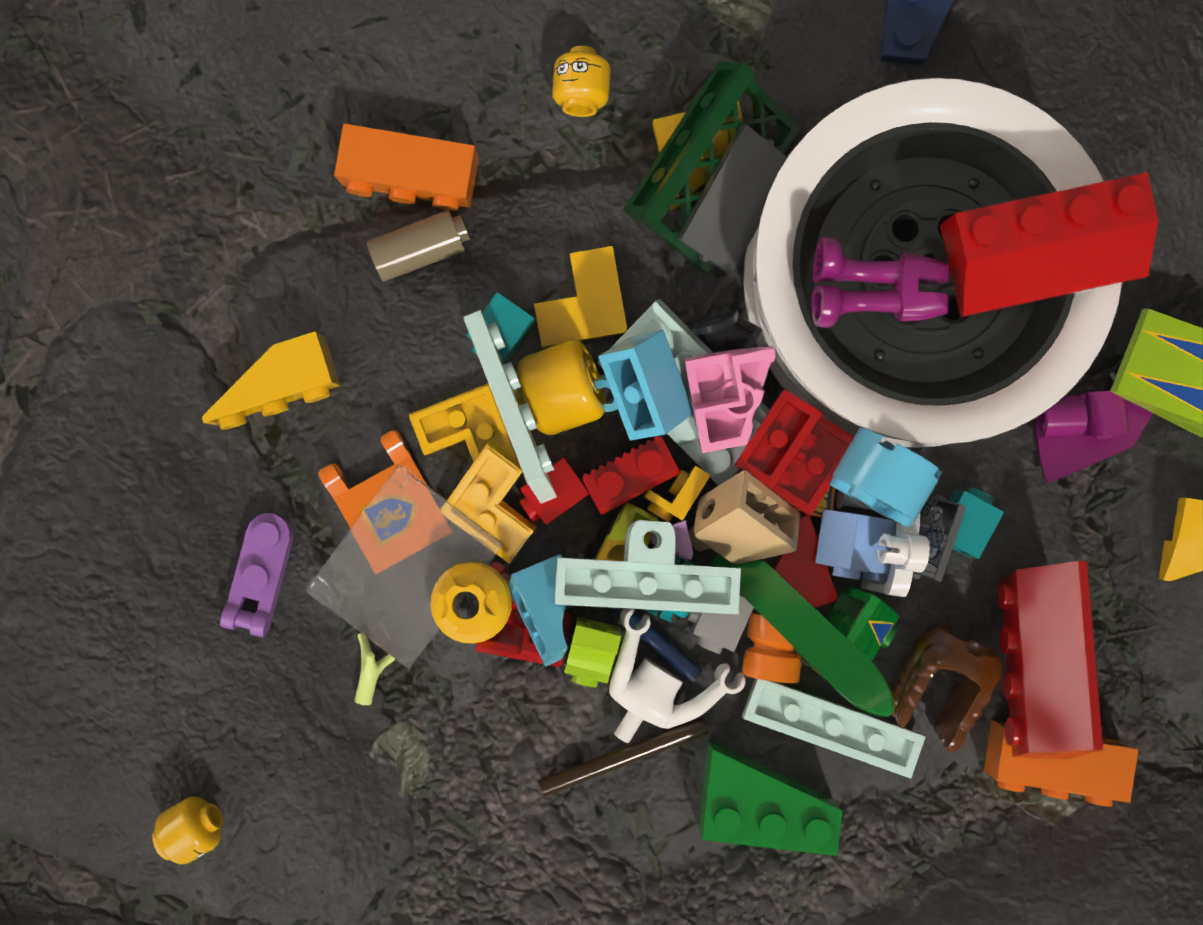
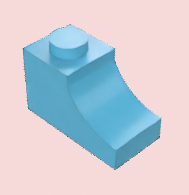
M561 554L512 574L508 585L512 599L545 667L560 661L568 649L563 635L562 622L564 611L574 605L554 604L557 558H562Z

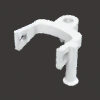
M839 490L837 491L836 506L838 509L842 506H850L871 510L858 499L852 498ZM920 513L910 528L896 522V536L884 533L880 537L878 545L891 548V551L877 550L878 562L891 564L886 583L862 580L860 588L886 595L907 596L913 572H923L929 558L930 547L928 538L919 535Z

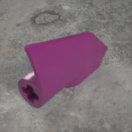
M1110 390L1084 392V395L1063 396L1056 404L1034 418L1037 449L1044 480L1052 483L1134 447L1154 413L1110 392Z

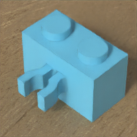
M664 329L629 337L598 356L605 375L594 381L597 389L603 387L611 389L614 398L603 404L605 412L619 410L629 440L665 435L694 414Z

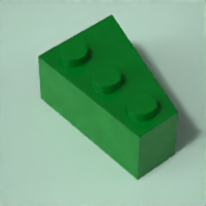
M708 739L698 822L702 840L831 856L838 855L842 810L832 797L785 775H780L759 765L758 762L747 757L744 758Z

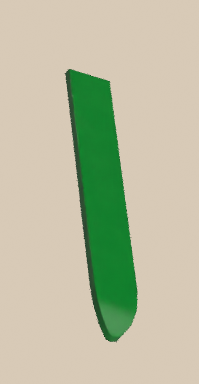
M719 554L710 562L713 567L741 568L740 594L844 698L854 706L871 714L887 717L893 713L895 706L891 689L885 677L872 661L763 559L735 564Z

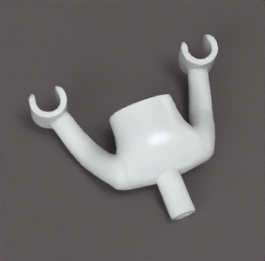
M624 608L622 610L620 621L626 628V632L611 676L609 689L611 697L628 710L614 732V735L622 741L629 743L643 720L658 727L670 729L703 715L726 693L736 694L744 688L745 677L741 672L736 674L731 683L725 684V678L730 671V666L726 663L720 664L714 673L715 682L692 700L674 705L676 693L683 684L678 677L647 658H644L632 673L640 635L649 629L650 617L645 614L637 625L631 626L629 625V619L635 609Z

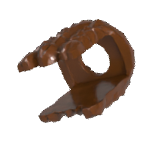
M943 623L928 633L923 634L914 642L912 653L904 661L903 668L899 670L898 678L895 681V686L891 689L895 710L891 715L895 716L897 724L904 728L926 690L930 679L937 670H950L961 674L962 677L933 727V730L939 736V740L944 742L942 747L948 752L958 750L964 744L967 733L974 727L975 721L982 715L983 709L990 702L991 693L1000 680L1003 665L998 657V653L977 643L975 639L964 641L952 634L950 626Z

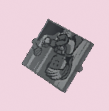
M938 494L934 498L929 497L920 511L919 535L928 538L930 547L929 558L924 571L921 573L913 572L912 578L919 579L921 576L942 582L967 506L946 501L945 497Z

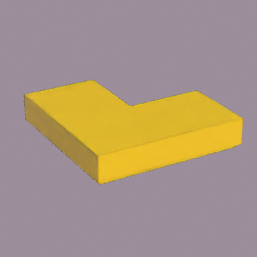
M613 246L570 253L577 296L534 304L542 348L552 347L573 339L582 342L625 334L627 324Z
M489 383L408 414L424 455H429L466 441L474 462L486 444L492 441L518 460Z
M490 441L445 502L440 512L510 564L537 526L502 501L523 471L518 460Z

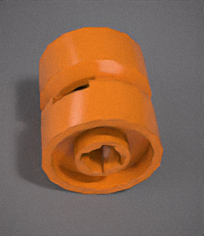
M752 611L748 619L746 636L754 642V646L747 648L744 653L742 674L766 681L798 683L802 663L800 661L801 656L794 651V647L758 611Z

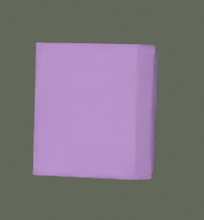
M684 519L683 521H676L671 524L676 538L675 555L687 561L688 559L691 560L694 553L686 521ZM653 534L650 542L655 545L656 537Z

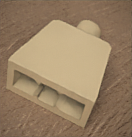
M744 470L700 498L695 524L689 529L688 533L691 545L696 551L701 552L712 548L731 563L741 564L797 551L801 513Z

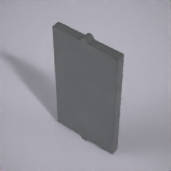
M741 123L676 239L698 253L700 261H709L726 274L731 275L759 227L768 193L788 157L774 147L772 139H764L747 124Z

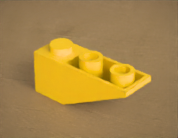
M315 331L272 345L202 416L203 423L220 425L221 430L231 429L246 424L245 416L260 411L263 417L287 411L289 409L287 403L304 398L305 403H312L330 397L329 389L341 385L325 336Z

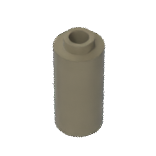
M448 209L367 240V246L381 280L385 282L464 252L463 242L470 240L461 215L452 217Z

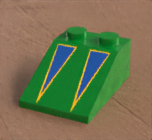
M845 585L838 596L839 600L834 602L825 618L872 661L879 649H886L895 638L898 631V626L895 623L900 616L876 596ZM801 656L800 659L802 661H804L808 666H810L814 671H816L820 676H822L803 656Z

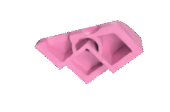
M773 346L729 350L684 358L698 443L702 453L748 444L753 428L752 420L764 394L762 388L770 363H774L776 357Z

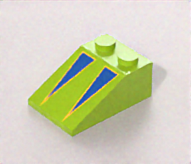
M1142 309L1110 392L1203 438V328L1151 309Z

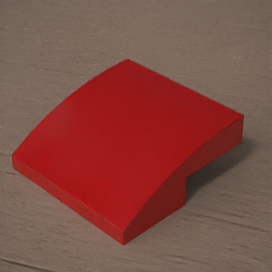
M784 389L734 466L741 471L746 470L784 501L808 517H811L830 488L829 484L833 478L832 475L854 436L824 418L821 411Z

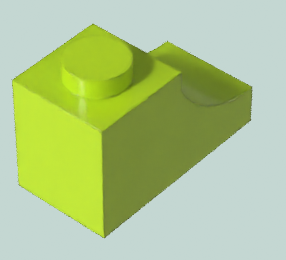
M578 616L564 673L573 675L572 682L587 687H597L598 681L608 684L621 640L620 626Z

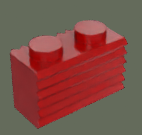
M655 436L653 441L647 440L645 445L639 444L637 449L631 448L629 454L624 452L622 458L615 457L614 462L608 461L606 467L600 465L598 471L592 469L590 475L584 473L582 480L602 515L680 474V471L663 438Z

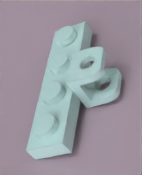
M638 520L631 523L627 529L624 562L557 558L554 604L739 615L741 568L674 565L676 538L671 523ZM647 532L653 533L656 537V544L652 549L647 548L643 541L644 535Z

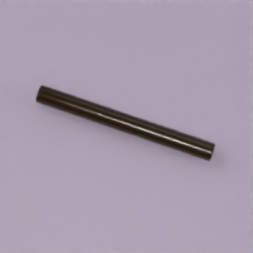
M697 718L538 780L544 797L706 735L708 731L703 718Z

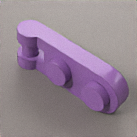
M264 513L256 516L250 522L244 537L229 598L221 615V627L236 630L237 627L249 629L251 635L265 638L268 634L293 543L294 531L286 517L278 513ZM246 598L259 601L256 613L243 610Z

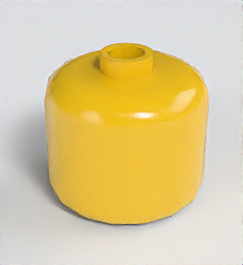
M568 340L529 354L519 361L516 374L521 388L515 390L520 405L528 403L538 431L546 435H555L596 421L604 414L603 404L606 403L604 388L597 389L594 383L595 380L600 378L599 372L587 347L579 340Z

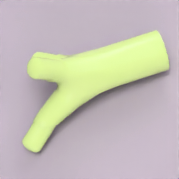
M365 632L358 634L361 647V672L354 701L361 705H371L378 677L384 668L395 660V656L389 653L379 661H375V654L371 650Z

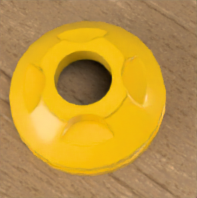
M466 562L449 568L440 576L434 585L430 606L436 625L445 635L462 643H478L494 637L503 629L512 610V596L506 580L497 570L480 562ZM460 592H471L478 598L479 610L474 617L463 618L457 614L454 608V601Z

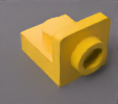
M693 466L689 473L682 469L668 492L675 495L672 501L668 502L656 493L648 490L644 495V498L651 502L647 510L669 523L673 516L683 521L711 475L697 466Z

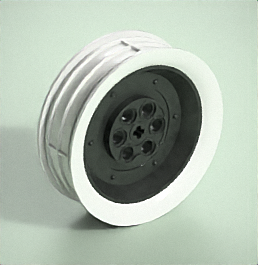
M932 78L887 85L865 93L829 114L806 134L785 161L768 193L759 227L746 248L743 286L748 320L763 329L756 341L757 347H774L776 357L774 363H770L769 369L784 389L821 411L823 417L853 436L856 435L860 427L882 435V443L888 441L894 445L898 443L905 448H921L970 442L1012 430L1036 418L1056 404L1076 385L1089 369L1111 329L1119 303L1122 283L960 317L949 267V282L930 285L918 284V291L947 294L948 299L955 304L957 309V315L954 320L940 315L917 321H897L894 314L890 312L861 311L840 315L838 321L832 327H816L812 315V293L818 285L836 286L841 290L849 291L892 290V285L857 281L814 282L813 265L819 239L821 237L837 239L841 243L843 255L855 260L898 261L903 253H910L949 264L944 240L938 232V223L945 222L955 213L1104 182L1083 147L1062 125L1030 102L1005 90L960 79ZM893 223L906 225L910 231L909 242H902L894 236L892 232Z

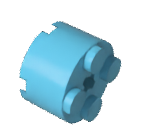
M860 427L834 471L829 485L865 503L866 507L880 515L910 528L937 484L942 471H939L937 466L898 443L894 445L888 441L882 443V435Z

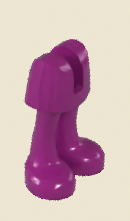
M821 237L819 239L813 265L814 282L857 281L892 285V290L849 291L841 290L836 286L818 285L812 293V315L816 327H832L838 321L840 315L850 312H890L894 314L897 321H917L947 314L948 295L944 293L919 292L918 284L930 285L949 282V264L910 253H903L898 261L855 260L843 255L841 243L833 237Z

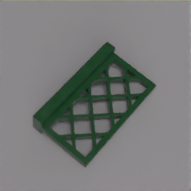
M718 62L623 209L633 220L645 224L690 263L705 273L710 271L713 264L709 261H700L698 253L676 238L692 212L691 201L698 200L703 192L690 194L689 176L695 168L704 167L706 187L715 171V164H718L723 155L714 157L713 139L720 130L728 129V141L730 144L741 123L747 125L754 124V131L766 139L765 122L775 120L784 130L775 142L774 147L785 155L801 130V127L753 80L755 73L745 63ZM745 91L752 97L753 117L738 120L737 102ZM680 204L682 227L669 230L660 221L670 206Z

